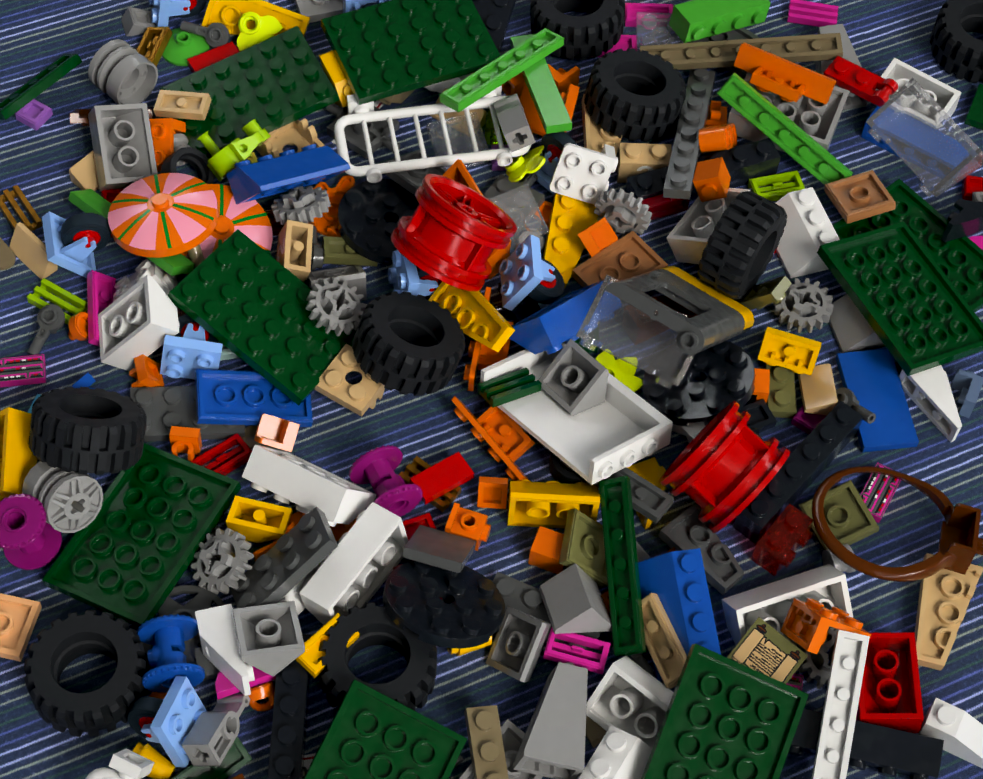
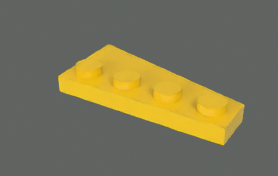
M209 0L201 26L208 27L212 23H222L228 28L230 34L239 35L241 33L238 27L239 18L246 12H255L260 17L273 16L281 23L283 29L274 34V36L296 26L299 27L303 36H305L310 17L264 0ZM249 21L247 28L254 29L255 21Z
M555 193L543 259L552 263L558 269L566 287L572 275V270L576 267L585 248L577 234L596 223L598 215L594 213L596 208L594 204Z
M441 282L429 298V301L432 302L434 300L439 303L442 309L446 308L451 312V317L457 319L460 329L463 330L464 334L494 351L499 352L515 331L480 291H467Z

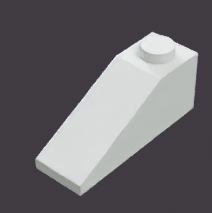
M942 365L907 376L902 369L899 378L903 391L950 443L953 442L962 427V423L947 374L943 370Z
M935 698L925 715L918 735L944 740V751L983 769V724L966 711Z

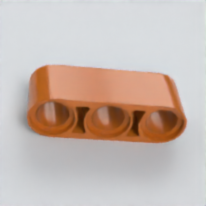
M735 124L713 125L699 129L701 152L729 150L737 146Z

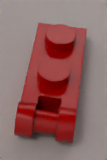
M837 56L824 71L825 76L836 80L835 85L849 90L851 93L879 107H883L889 100L888 96L893 95L898 89V84L893 79H884L840 56Z

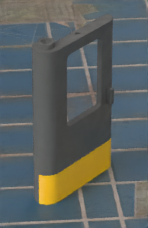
M668 266L612 282L605 288L606 291L649 315L651 319L657 320L678 333L676 338L677 345L683 353L688 355L697 354L745 333L754 324V315L747 307L705 285L696 277L675 266ZM655 289L694 312L697 316L692 318L684 317L644 292Z

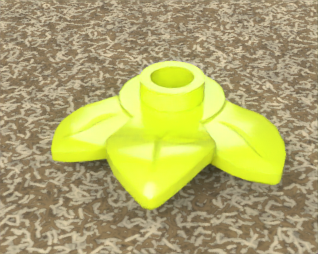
M246 12L238 21L241 33L237 38V47L241 52L274 37V34L280 32L283 27L273 16L260 17L255 12ZM251 20L255 21L254 29L247 28V23Z
M544 145L532 149L524 157H513V162L504 167L507 170L506 174L510 182L522 180L527 173H535L545 164V157L540 156L544 150Z
M609 350L603 351L596 357V360L609 370L611 375L633 392L643 387V380L634 376L637 369L636 358L615 360Z

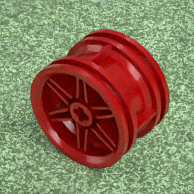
M427 174L422 180V186L415 192L419 206L413 216H402L397 224L398 228H395L391 234V241L404 257L431 276L459 289L479 291L482 289L485 279H488L492 272L491 265L487 261L494 249H506L510 242L509 237L514 236L517 226L507 213L475 190L453 179L437 174Z
M735 400L719 412L696 435L659 480L663 487L668 484L672 486L670 493L674 497L685 492L702 508L698 519L702 523L709 520L711 522L709 529L713 533L718 532L729 524L758 496L781 469L790 455V451L786 447L777 448L779 441L775 437L763 441L747 426L751 415L746 410L740 414L737 411L740 405Z

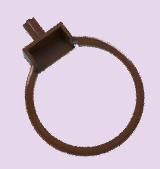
M875 466L850 467L827 477L814 494L812 519L823 543L845 564L874 578L896 582L916 581L930 577L943 568L965 575L975 554L983 555V539L978 537L981 509L961 503L956 504L954 507L948 497L939 489L910 475ZM864 472L891 476L914 486L933 501L945 518V521L941 523L938 553L922 562L905 567H885L858 557L836 539L826 522L823 506L827 492L842 477Z

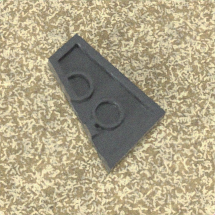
M694 503L662 528L658 537L671 549L675 547L676 551L700 548L706 580L723 595L742 579L744 572L728 546L722 544L717 534L709 529L711 522L702 523L698 519L702 508L697 503Z

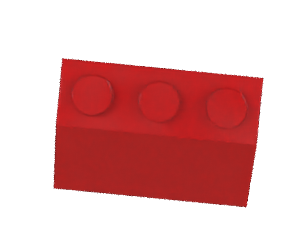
M915 632L870 633L871 637L868 644L858 704L859 720L905 732L919 733L924 715Z

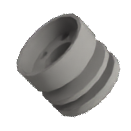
M116 39L109 41L95 53L89 65L88 77L103 93H107L117 104H135L144 102L152 93L157 83L158 69L150 60L139 54L126 41Z
M39 461L30 469L24 479L22 494L31 495L42 503L46 511V523L59 532L75 533L86 528L95 520L101 510L103 502L102 487L88 473L78 474L75 471H62L61 468H53L48 466L47 462Z

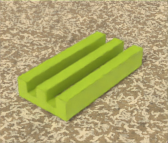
M798 170L751 178L747 184L752 192L771 202L780 200L787 193L805 189ZM772 185V186H767V187L758 188V187H760V186Z
M45 278L41 280V286H36L34 293H30L27 296L28 303L39 309L50 305L40 299L42 296L54 303V305H58L74 315L88 310V304L85 300ZM65 313V323L69 324V319L72 316Z

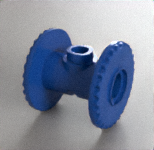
M179 614L164 615L145 621V623L139 626L137 635H139L140 641L154 645L147 652L149 664L154 669L149 670L142 677V684L145 689L157 693H167L176 676H187L193 687L203 682L205 670L199 665L187 663L186 655L183 653L185 651L184 641L193 638L199 632L197 620L190 616Z

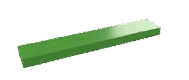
M544 28L439 94L440 102L459 113L564 45V37Z
M535 34L510 37L511 48L513 49ZM544 57L524 70L522 75L546 134L572 130V121Z
M735 72L716 93L822 184L825 185L852 176V171Z
M92 189L70 192L68 200L85 213L102 215L108 220V212L111 206L109 201ZM182 254L162 258L146 257L171 276L191 273L195 263Z

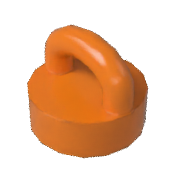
M80 312L69 319L68 336L70 340L85 341L88 339V313Z
M272 680L250 688L251 695L248 696L251 699L249 705L252 709L267 711L274 707L275 686ZM266 697H268L269 699L267 703H257V700H261Z

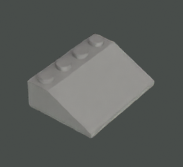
M747 72L744 81L828 151L847 101L849 90L834 86L827 104L804 95L797 102H787L780 99L779 95L773 92L758 90L755 87L756 85L749 83L752 74ZM733 107L731 108L727 124H735L738 137L753 142L768 138ZM772 141V143L774 144V146H775V148H776L777 150H780V151L785 152V151L782 150L777 144H775V143Z

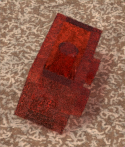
M789 503L756 543L751 560L773 576H776L783 566L787 568L797 555L795 551L798 547H804L812 537L813 533L810 529L813 519Z

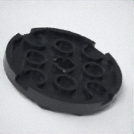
M382 179L377 183H370L366 180L352 187L342 197L337 213L339 233L345 243L359 255L382 264L385 261H392V253L397 248L391 241V234L395 228H398L397 224L402 216H413L419 206V202L412 193L392 179ZM396 218V223H394V222H389V223H388V222H386L384 219H392V220H394V219Z
M727 340L694 355L683 353L676 342L672 347L654 358L648 366L643 378V392L646 402L670 419L673 424L688 426V423L704 422V425H707L734 400L740 405L737 411L745 406L754 392L756 375L750 356L741 347ZM693 379H695V380L703 379V380H705V381L702 382V383H701V382H693Z
M413 560L398 566L390 573L383 592L385 610L400 629L403 630L407 627L419 634L418 640L439 647L470 648L484 644L489 641L491 635L499 632L505 616L504 599L496 588V584L467 566H464L460 573H456Z

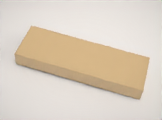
M650 593L641 599L645 643L666 688L672 689L678 683L687 655L658 595Z

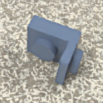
M962 369L957 370L951 388L961 391L957 401L962 404L959 415L970 418L983 385V377Z

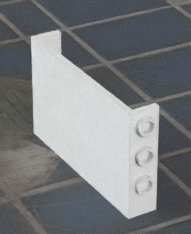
M527 349L522 350L481 369L480 383L523 368H527L529 375L533 374L535 381H537L562 349L549 355L546 351L533 354ZM608 373L605 402L574 416L567 412L542 388L539 392L497 406L591 485L607 479L612 474L625 467H630L633 463L646 456H651L654 452L669 445L673 422L610 373Z

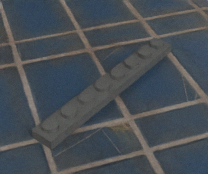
M706 69L690 70L686 97L681 109L664 183V198L690 200L693 178L700 154L699 129L704 128L706 125L715 83V71H708Z

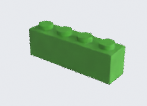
M693 0L674 5L669 26L684 43L765 22L771 2L769 0Z

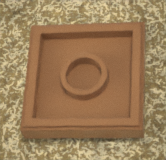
M873 170L825 184V193L846 224L889 212L896 208V202Z

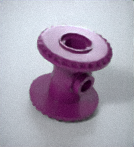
M394 445L377 447L356 459L350 467L349 477L356 484L370 483L375 494H377V499L374 503L399 517L405 516L412 509L416 508L421 498H423L422 489L416 484H405L402 477L395 474L394 470L403 459V454L398 447H394Z
M27 494L10 495L0 501V548H3L7 560L13 566L23 570H34L46 566L56 557L61 547L62 534L46 523L47 516L42 503L37 498Z

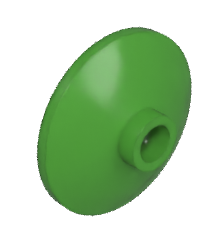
M179 27L171 30L173 34L162 57L173 65L188 66L187 59L209 51L210 45L206 42L205 37L182 31Z

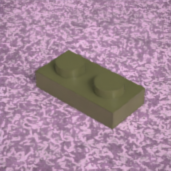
M323 236V264L377 267V262L356 253L345 243L342 237Z
M782 276L755 285L739 303L749 310L755 308L760 310L771 303L774 305L778 304L786 297L785 292L792 283L786 276Z
M766 364L765 369L770 370L769 396L766 404L774 417L793 418L797 413L794 372L784 367Z

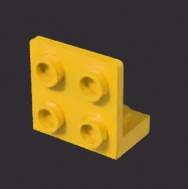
M767 327L757 360L763 361L770 366L790 369L797 374L812 375L822 342Z

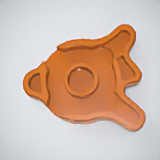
M350 175L343 176L334 188L328 187L325 182H319L313 188L321 187L322 190H326L331 207H328L329 212L322 213V218L315 217L313 218L314 222H309V224L317 228L319 234L341 237L338 230V208L344 194L355 186L354 177Z

